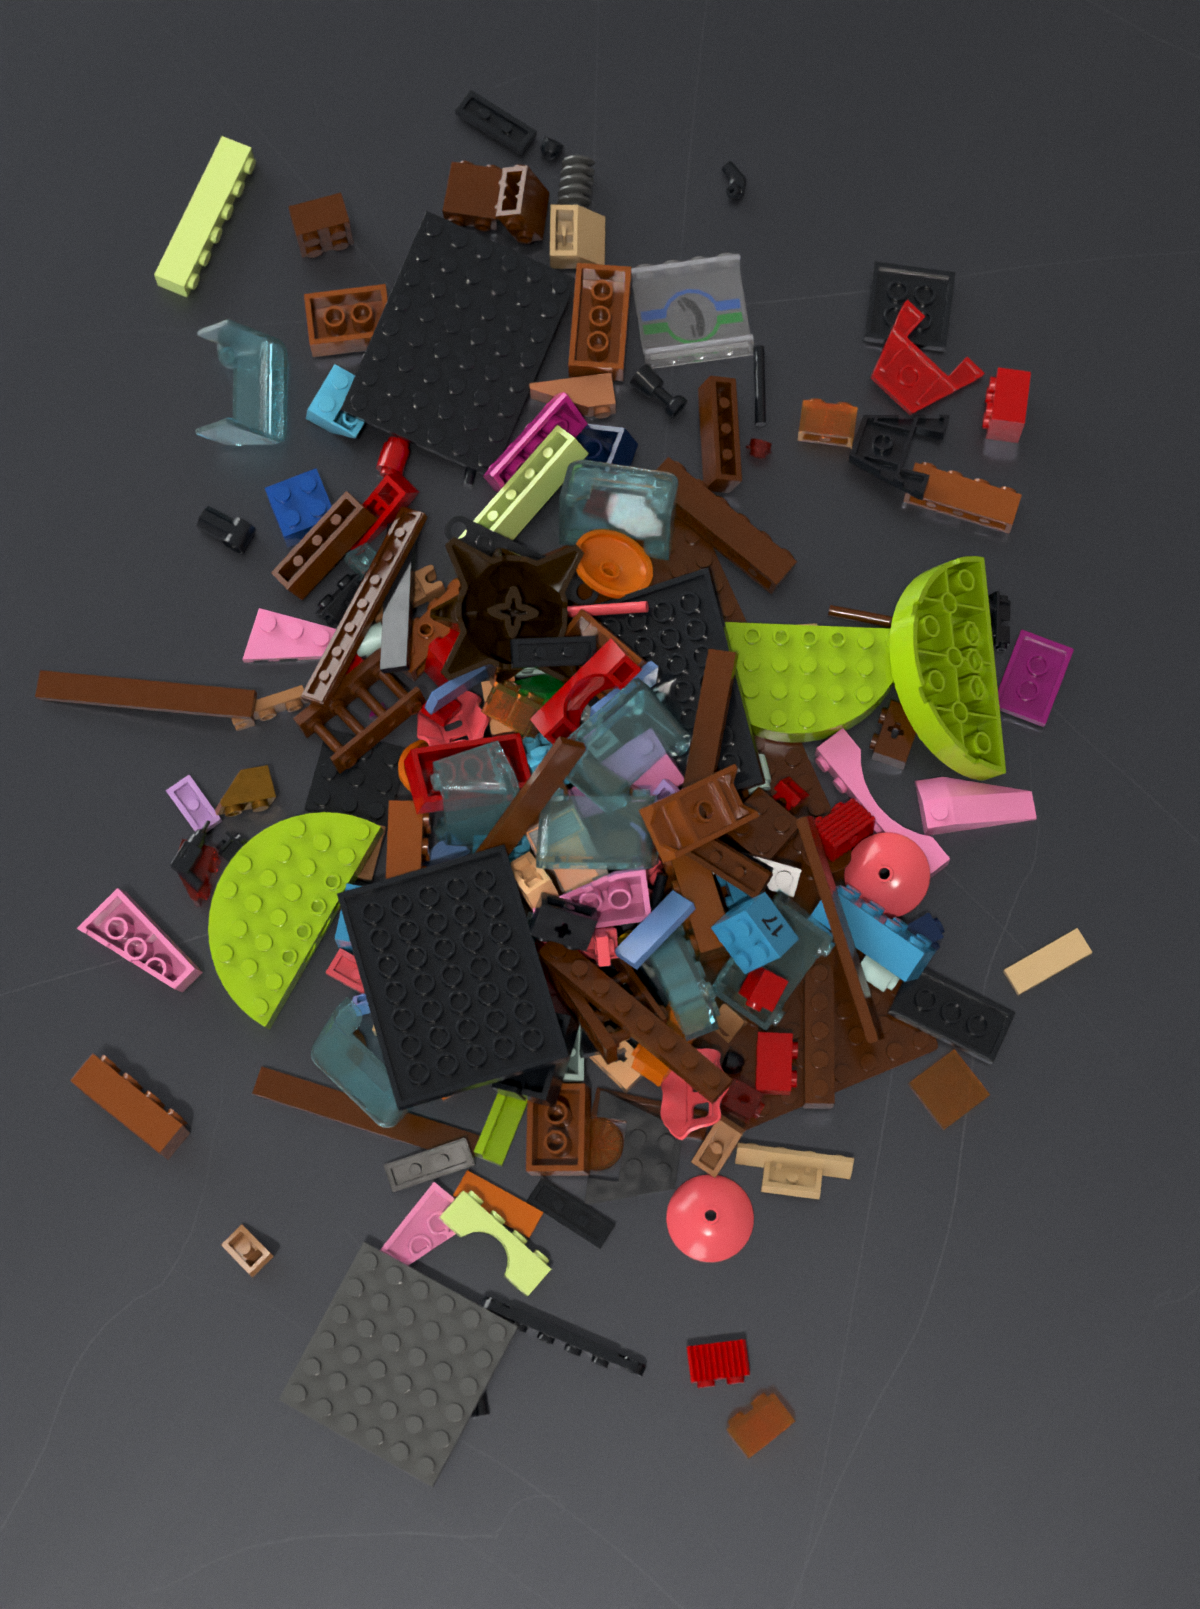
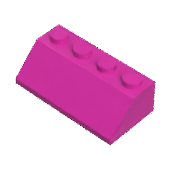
M564 392L556 394L484 473L483 477L494 491L498 493L557 425L574 438L585 428L588 423L569 396Z

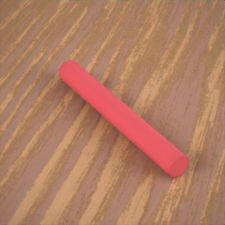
M647 601L567 606V618L575 617L581 609L592 616L646 613L649 611V604Z

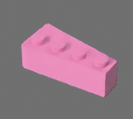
M119 888L77 928L182 993L203 973L129 894Z

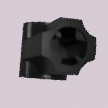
M210 506L203 509L196 525L199 530L221 540L224 546L239 554H243L256 532V528L247 521L238 517L233 519Z

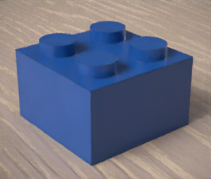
M317 468L265 488L287 548L298 544L332 507Z

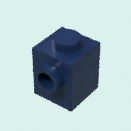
M927 913L908 924L907 930L915 936L919 933L932 942L931 947L935 950L941 948L939 944L944 938L942 933L945 931L938 918L933 919L930 913Z

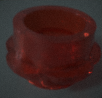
M751 438L749 446L746 445V449L750 450V456L765 459L766 455L772 454L770 451L772 443Z

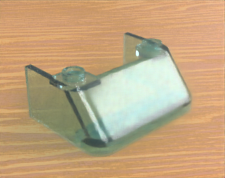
M229 319L198 330L197 336L218 343V358L225 367L233 370V419L226 417L197 428L196 435L228 446L274 445L284 441L287 435L288 353L284 343L275 337Z

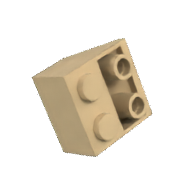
M551 205L550 267L553 269H576L577 263L605 265V216L579 205Z

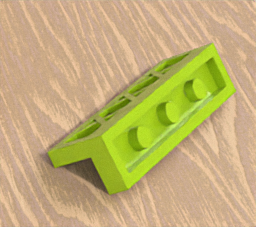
M497 1093L475 1147V1157L501 1167L503 1166L526 1110L527 1099L524 1101Z

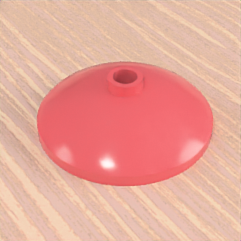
M891 832L878 833L865 838L852 850L851 861L844 871L845 885L848 884L860 891V898L867 903L873 901L885 909L883 914L889 918L900 917L914 910L926 896L930 885V866L922 849L908 837ZM888 869L890 871L889 878L882 879L880 877L881 870Z
M707 1174L691 1178L675 1191L667 1208L666 1222L673 1243L682 1253L700 1262L713 1263L733 1257L746 1245L753 1230L754 1213L749 1197L737 1183L720 1175L714 1178ZM706 1212H715L716 1219L708 1221L705 1218Z

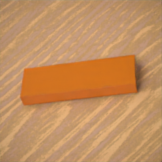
M468 1170L453 1194V1197L456 1198L463 1190L467 1194L470 1191L474 1192L483 1200L484 1203L481 1207L489 1214L494 1210L506 1221L503 1225L516 1230L529 1239L544 1214L539 1209Z

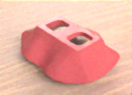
M466 691L454 699L461 704V708L446 725L462 721V726L451 731H445L444 727L425 716L420 710L417 713V738L425 740L429 746L468 741L457 740L452 742L463 736H468L469 740L483 738L484 731L489 724V716L479 707L482 699L470 691Z
M711 1048L697 1049L722 1070L719 1061L721 1054L718 1050ZM671 1071L661 1085L663 1093L660 1110L661 1120L675 1138L683 1140L690 1132L711 1126L720 1120V1103L728 1089L711 1104L701 1094L694 1092V1089L676 1073ZM708 1102L709 1114L706 1117L694 1119V1106Z

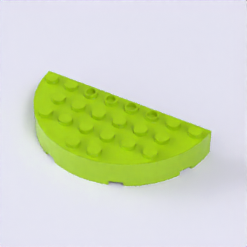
M965 556L921 573L902 593L896 605L890 629L891 675L900 703L919 739L941 762L952 770L971 779L984 781L1005 774L1006 766L984 557Z
M725 622L732 652L739 654L736 669L752 731L755 736L773 741L794 743L822 740L836 734L842 728L847 731L868 717L883 702L894 684L891 675L889 628Z
M320 812L294 816L280 821L254 836L236 853L225 868L216 886L209 912L208 933L212 960L216 972L231 998L247 1015L267 1029H271L338 913L340 903L337 894L345 892L347 883L354 885L383 835L384 830L381 826L368 820L342 813Z

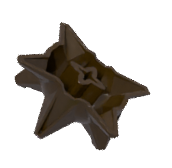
M455 537L445 544L461 589L458 595L431 609L430 617L459 632L441 670L442 675L448 681L485 666L490 684L499 687L525 669H511V639L564 637L567 630L568 601L565 591L584 555V552L577 544L537 561L505 548H496L492 557ZM576 666L537 668L563 683H566L577 672Z

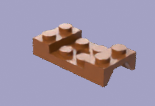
M736 764L721 769L639 810L663 863L676 859L759 817L756 810L742 803L734 786V779L737 773ZM700 805H702L707 812L706 819L703 818L699 813Z

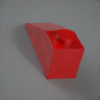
M387 474L363 503L377 520L350 548L356 555L387 528L388 523H392L395 520L401 506L407 508L418 495L419 491L402 474Z

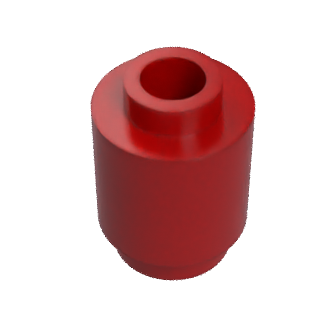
M389 437L388 441L384 442L376 465V469L380 472L379 475L384 478L387 474L400 473L403 475L410 453L407 441L397 437Z

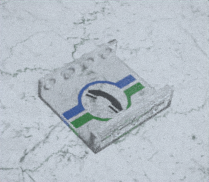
M722 253L712 258L698 256L690 259V261L679 262L677 260H669L660 265L641 264L636 268H631V281L644 364H649L654 369L753 355L754 340L753 334L750 335L739 269V254Z

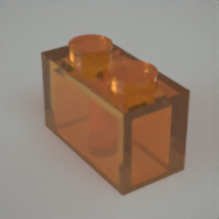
M818 398L803 400L798 441L852 448L858 407H854L847 402L825 403V401Z
M765 1393L761 1394L750 1403L753 1406L750 1412L744 1415L740 1411L727 1422L730 1425L726 1430L727 1434L747 1460L795 1423L793 1417L774 1393L768 1397Z

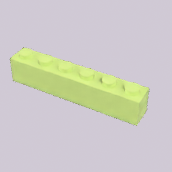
M221 137L154 274L158 286L188 297L191 289H196L200 279L199 273L202 266H207L211 257L210 250L213 244H217L221 238V227L224 221L229 220L232 215L234 200L236 197L241 196L245 186L244 180L247 174H251L254 170L256 160L254 159L251 147L226 137Z
M557 425L475 518L474 522L513 541L589 453L576 438ZM465 530L459 538L464 537V535H466L467 530Z

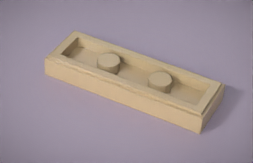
M1076 928L1004 969L1003 973L1019 996L1091 955L1092 950L1079 929Z

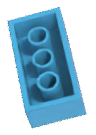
M848 884L846 887L842 885L836 886L855 947L904 982L918 979L937 951L931 947L932 942L919 933L915 936L907 930L909 926L896 917L890 919L883 914L885 909L873 901L869 903L860 898L861 892ZM821 900L811 914V917L831 930Z

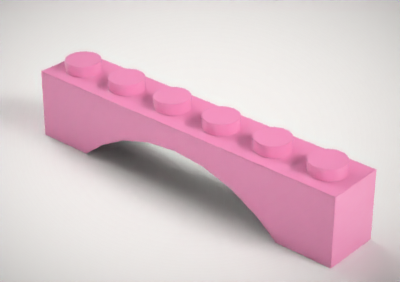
M844 728L816 748L815 756L817 758L815 762L823 772L828 771L834 778L832 782L841 794L846 793L850 799L855 798L863 808H866L871 815H874L876 820L873 834L884 832L897 833L914 841L927 857L930 866V878L948 865L950 858L933 837L918 834L902 827L877 805L863 777L861 749Z

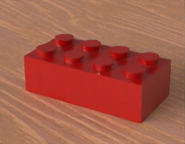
M520 733L410 749L404 760L416 814L513 800L531 776Z

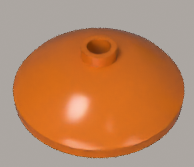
M598 529L585 533L577 541L576 544L584 552V555L576 572L594 591L607 597L619 599L626 596V594L647 588L653 578L651 560L646 551L629 536L613 530Z

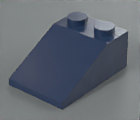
M587 424L576 436V440L589 454L566 480L591 488L596 486L606 491L621 492L638 443L626 428Z

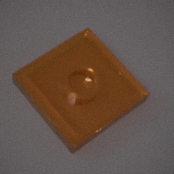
M955 1049L908 1084L943 1131L990 1096Z

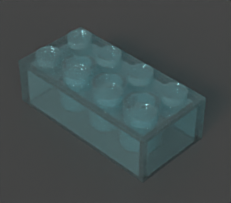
M681 924L656 949L648 960L685 1040L689 1041L719 1029L716 1017L720 1016V1012L714 1000L716 997L710 982L706 983L704 979L705 973L700 961L696 962L694 958L695 952L689 940L686 941L685 937H682L685 936V931Z

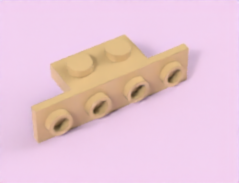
M738 1143L735 1164L764 1168L761 1192L819 1200L822 1176L851 1179L854 1158L842 1155L819 1154L813 1151L789 1150L784 1147L759 1146L754 1143Z

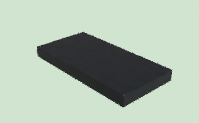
M925 968L918 979L908 982L902 980L887 1014L991 1065L996 1058L1016 1012Z

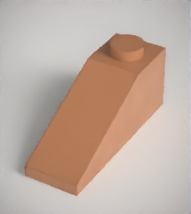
M611 373L529 383L530 397L533 400L547 404L556 394L564 392L572 400L581 415L606 418L616 413Z

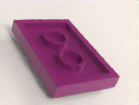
M1021 629L998 688L1000 711L1045 727L1074 649Z

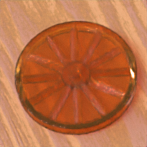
M592 1118L590 1129V1170H605L613 1166L621 1157L624 1146L623 1136L619 1128L611 1121L604 1118Z

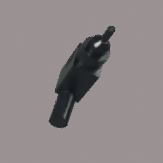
M209 820L206 821L202 829H198L194 834H190L170 864L172 870L176 871L197 893L203 887L204 882L193 871L204 854L201 849L206 843L204 840L207 836L205 831L210 824Z

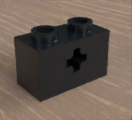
M541 892L530 922L531 935L543 942L553 941L562 944L570 950L580 949L587 951L598 922L597 908Z

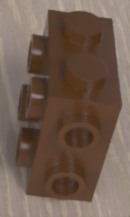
M469 161L451 162L442 210L443 218L461 227L463 225L471 226L480 231L497 230L499 220L495 215V205L498 203V183L502 178L503 169L496 165H474Z
M519 164L514 167L503 168L502 178L498 183V203L495 205L497 219L518 243L529 244L532 241L543 240L550 192L528 165Z

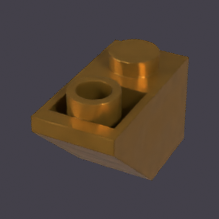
M268 765L240 770L216 807V815L225 814L226 817H233L241 814L244 810L252 809L253 812H260L268 809L276 798Z

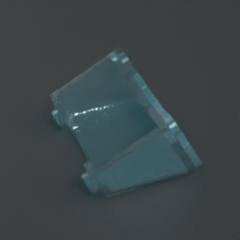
M589 460L573 461L567 468L559 497V544L573 546L576 545L582 535L589 531L608 529L625 534L632 539L644 540V552L649 557L669 560L678 494L677 477L665 471Z
M636 678L568 737V739L583 742L586 751L566 779L610 816L616 810H621L627 805L630 800L628 796L630 786L665 754L668 753L669 756L674 757L676 755L681 756L687 751L690 746V735L651 688L640 678Z
M498 740L433 762L434 774L430 775L434 790L440 791L442 795L444 817L437 819V825L434 826L438 841H444L448 846L479 847L519 793L520 789L517 778ZM522 838L515 847L522 845Z
M558 788L539 814L536 868L631 870L653 868L659 864L658 851L639 810L658 801V794H650V789H633V794L626 796H570L569 794H564V789Z
M780 890L776 892L771 901L798 936L799 940L780 958L762 966L789 981L773 1012L762 1008L759 1012L745 1004L747 999L738 994L748 973H743L732 956H730L717 974L709 989L710 992L765 1031H767L771 1024L776 1027L785 1015V1012L781 1010L784 1003L815 960L821 955L827 957L835 946V942L832 941L834 938L833 934Z
M346 997L336 1007L312 1045L311 1058L376 1124L385 1128L393 1127L414 1107L398 1111L385 1064L352 1034L361 1024L362 1013L358 1006Z

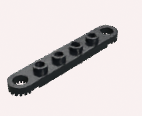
M463 516L452 517L445 524V536L450 540L454 537L451 533L452 525L456 522H462L466 526L467 532L464 537L457 539L492 557L496 548H505L536 561L545 557ZM575 572L565 591L567 599L579 605L594 603L598 597V592L593 589L591 590V596L586 600H582L577 596L578 586L585 582Z
M484 1296L480 1304L482 1307L511 1321V1323L519 1327L518 1331L526 1333L527 1329L538 1333L537 1339L553 1345L554 1341L565 1344V1351L579 1357L582 1352L592 1356L591 1362L604 1368L611 1364L640 1377L644 1374L646 1365L637 1360L633 1361L632 1358L621 1355L614 1350L500 1301L496 1303L497 1300L488 1296Z

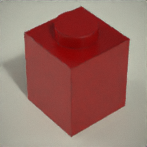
M761 966L748 973L738 994L747 999L745 1002L747 1006L759 1012L762 1008L773 1012L789 981Z

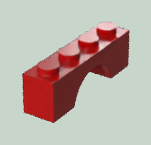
M610 638L530 720L543 737L552 744L556 742L559 736L573 739L581 731V715L589 701L604 690L612 688L622 690L642 669L621 646Z

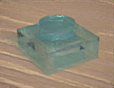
M366 542L346 553L344 561L355 573H359V577L363 579L377 553Z

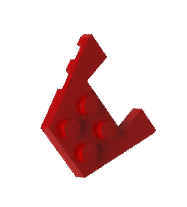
M907 300L899 311L870 378L910 416L978 380L985 373L968 357L949 376L907 338L925 318Z

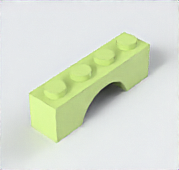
M463 1190L439 1216V1219L459 1237L473 1232H483L495 1237L503 1245L507 1255V1268L504 1277L521 1293L529 1296L551 1270L547 1266L549 1259L537 1249L534 1253L525 1246L528 1241L519 1232L514 1230L510 1233L503 1226L506 1221L494 1210L489 1214L481 1207L484 1202L472 1191L467 1194Z

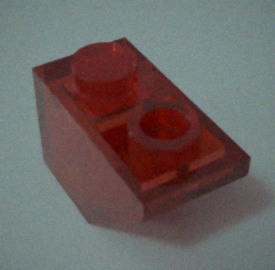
M182 838L179 849L181 848L186 839ZM204 845L201 849L204 854L193 871L204 882L201 890L197 893L179 875L191 900L198 907H201L203 900H208L212 887L209 884L212 873H217L220 865V858L216 849Z

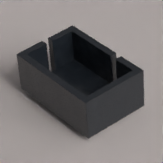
M556 1013L570 1059L580 1024L569 1015ZM569 1060L494 1082L491 1087L504 1096L524 1101L527 1099L532 1103L555 1108Z

